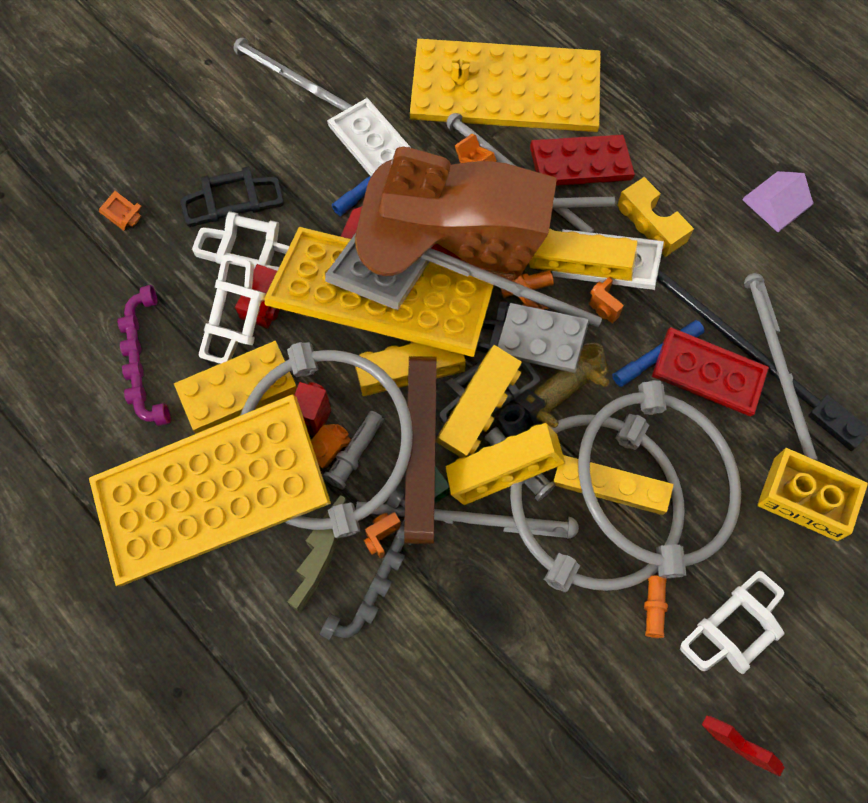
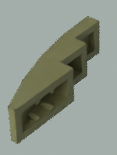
M340 495L333 506L346 504V499ZM327 512L323 518H330L329 513ZM333 529L313 530L305 540L312 551L297 570V573L304 581L288 600L289 605L299 613L302 612L318 588L332 560L339 538L334 537Z

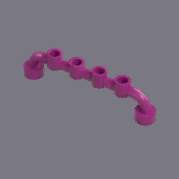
M148 285L140 287V293L133 295L127 301L124 311L125 317L118 318V327L121 333H126L127 340L120 342V350L124 357L129 356V364L122 366V372L126 380H131L132 388L125 389L124 395L126 402L129 405L133 404L135 413L140 419L147 422H155L157 426H162L171 422L167 404L153 405L152 411L145 409L146 392L142 384L144 370L140 363L139 353H141V344L137 334L139 323L135 315V309L139 304L143 303L145 307H150L158 303L154 287Z

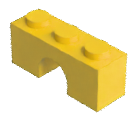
M643 177L621 192L617 206L620 212L627 216L635 224L636 229L649 240L664 241L662 254L666 257L688 242L694 228L678 211L668 217L656 215L652 209L656 207L660 192Z

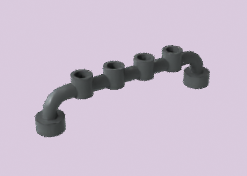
M398 485L386 504L397 509L398 505L405 508V488ZM405 518L351 624L348 626L339 625L340 618L330 613L319 633L320 636L330 640L332 635L339 638H349L360 631L365 621L370 624L372 623L379 609L374 606L378 595L385 597L392 583L387 577L391 569L396 571L399 569L405 555L400 553L404 545Z

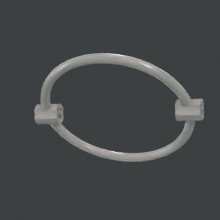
M299 342L287 349L289 360L271 370L253 389L242 409L241 415L255 410L264 393L286 373L293 371V375L296 377H306L314 374L318 370L317 362L322 361L351 364L371 374L390 394L399 414L401 446L396 466L386 484L370 501L356 510L353 503L333 506L328 509L330 518L298 516L285 522L310 530L333 529L335 538L351 536L360 532L358 521L367 517L385 503L403 478L412 450L413 431L410 411L401 390L394 380L370 360L344 351H314L310 342Z
M652 380L638 385V393L624 395L611 401L593 417L581 441L578 473L587 507L607 537L631 556L646 563L657 565L659 577L676 578L686 576L685 566L699 563L711 557L727 542L736 526L740 512L741 482L731 449L714 424L693 406L675 397L665 395L664 384H661V381ZM640 403L641 411L644 414L653 415L666 411V406L671 407L694 420L716 445L727 470L730 501L726 519L720 531L706 546L692 553L684 554L683 546L671 544L656 547V553L639 547L624 537L604 514L591 482L590 455L598 430L619 409Z
M628 414L624 421L609 417L602 424V427L617 430L618 433L615 439L625 448L636 450L641 444L658 462L668 483L674 484L671 493L673 519L665 545H678L684 525L685 510L682 488L674 467L662 449L645 434L649 427L646 419L632 414ZM595 415L571 416L558 420L549 426L555 433H558L568 428L589 425ZM523 481L511 485V509L517 530L531 554L548 570L544 580L554 589L567 592L571 584L592 590H619L640 584L658 572L657 565L648 564L633 574L613 579H598L578 574L577 571L580 565L575 559L560 553L553 559L542 549L534 538L525 518L522 505Z

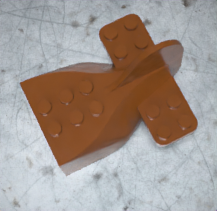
M398 147L394 152L393 159L380 165L368 182L355 236L358 256L370 271L382 276H394L408 269L437 243L471 265L508 280L516 279L522 274L549 234L557 178L502 162L477 161L451 165L449 160L442 156L410 147Z

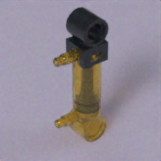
M595 342L584 344L575 373L560 370L533 392L526 389L514 399L515 404L502 408L498 414V419L505 437L516 436L528 431L531 426L547 423L552 428H556L559 422L550 414L551 411L590 380L598 385L607 387L609 380L605 378V375L608 373L609 368L603 346Z

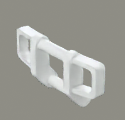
M229 211L226 217L225 231L201 228L192 250L196 257L221 264L224 255H229L251 261L254 264V269L259 264L278 271L279 267L270 266L274 252L286 254L289 246L277 243L279 222L271 220L269 222L241 217L238 216V213ZM238 226L267 232L266 241L259 260L231 254ZM207 237L222 239L217 254L201 250ZM230 262V264L245 267L243 264Z
M229 255L222 257L218 280L215 283L217 291L209 323H206L204 328L205 333L199 351L200 358L223 363L232 359L238 342L253 345L255 339L253 332L261 301H264L266 293L252 289L254 264L251 261ZM230 262L245 265L244 287L226 282ZM227 291L251 298L242 332L219 326ZM213 334L231 339L223 358L208 353Z
M762 571L756 572L741 587L738 586L732 591V597L708 619L704 618L697 624L698 627L681 643V652L701 671L709 670L723 658L727 657L732 666L739 673L744 674L750 668L749 664L774 640L778 641L784 635L783 629L771 613L781 601L784 591ZM756 582L763 583L775 594V598L767 608L747 592ZM740 605L753 615L765 630L743 653L717 628ZM702 633L721 650L708 661L701 660L689 648V645Z

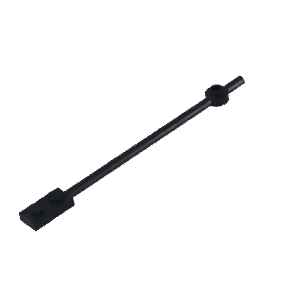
M659 269L657 281L752 359L768 366V372L780 381L775 363ZM793 378L792 382L797 396L813 408L808 417L848 450L853 451L868 435V427L828 394L820 400Z

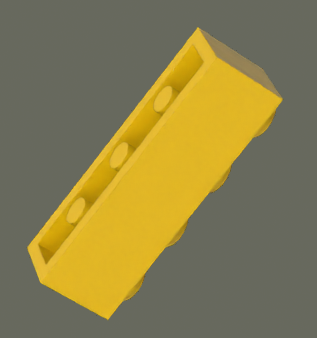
M549 229V234L530 260L529 265L533 269L632 281L638 240H631L626 237L612 238L600 234L586 235L574 231L561 232Z
M415 342L400 347L397 345L389 346L384 351L376 353L364 352L359 355L383 369L399 388L408 386L409 356L437 357L436 379L465 372L466 364L463 354ZM355 366L363 397L387 391L371 374Z
M493 345L482 360L436 437L435 442L460 458L466 457L468 453L474 454L481 442L477 439L482 430L486 432L494 420L491 414L495 407L500 409L508 395L504 392L509 384L513 386L521 374L518 368L522 362L496 345Z
M547 423L535 425L528 431L516 436L507 437L498 444L484 447L479 452L468 457L459 458L454 463L445 467L451 496L463 505H466L510 487L514 483L522 482L565 464L557 434Z
M563 455L565 464L557 467L554 484L557 487L582 493L578 473V459ZM590 462L591 482L596 497L661 515L667 512L674 484Z

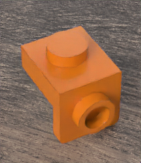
M470 134L455 145L460 163L497 161L494 152L479 146L477 137L474 134Z
M116 191L112 193L99 209L102 215L123 231L129 225L134 227L142 216L139 214L140 204L136 203V205H133Z
M608 277L603 283L599 281L590 292L592 297L589 305L596 310V313L601 318L607 319L613 324L619 318L624 305L608 293L613 282Z
M338 424L323 425L312 438L311 443L318 465L321 468L328 467L337 453L350 443L351 439L348 437V432L345 428Z
M395 512L390 515L384 513L373 520L374 524L365 529L367 538L364 539V543L372 555L377 553L380 559L385 557V552L379 541L397 531L401 526V522Z

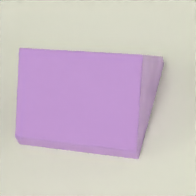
M777 171L743 198V201L777 232H780L813 205L805 173Z

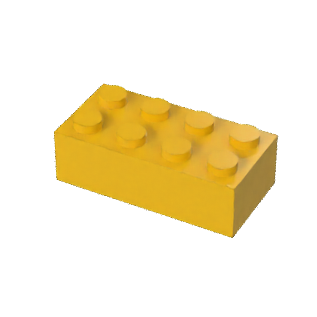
M276 341L174 383L195 434L241 415L248 397L257 384L271 370L285 362ZM290 372L270 386L258 402L255 410L292 394L295 395L297 386Z

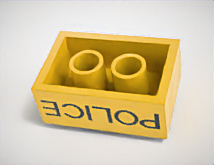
M785 448L773 460L757 506L835 541H839L852 534L868 483Z

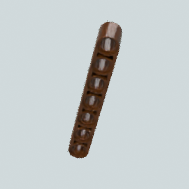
M409 356L408 408L412 421L413 439L411 455L406 469L405 544H434L437 357Z

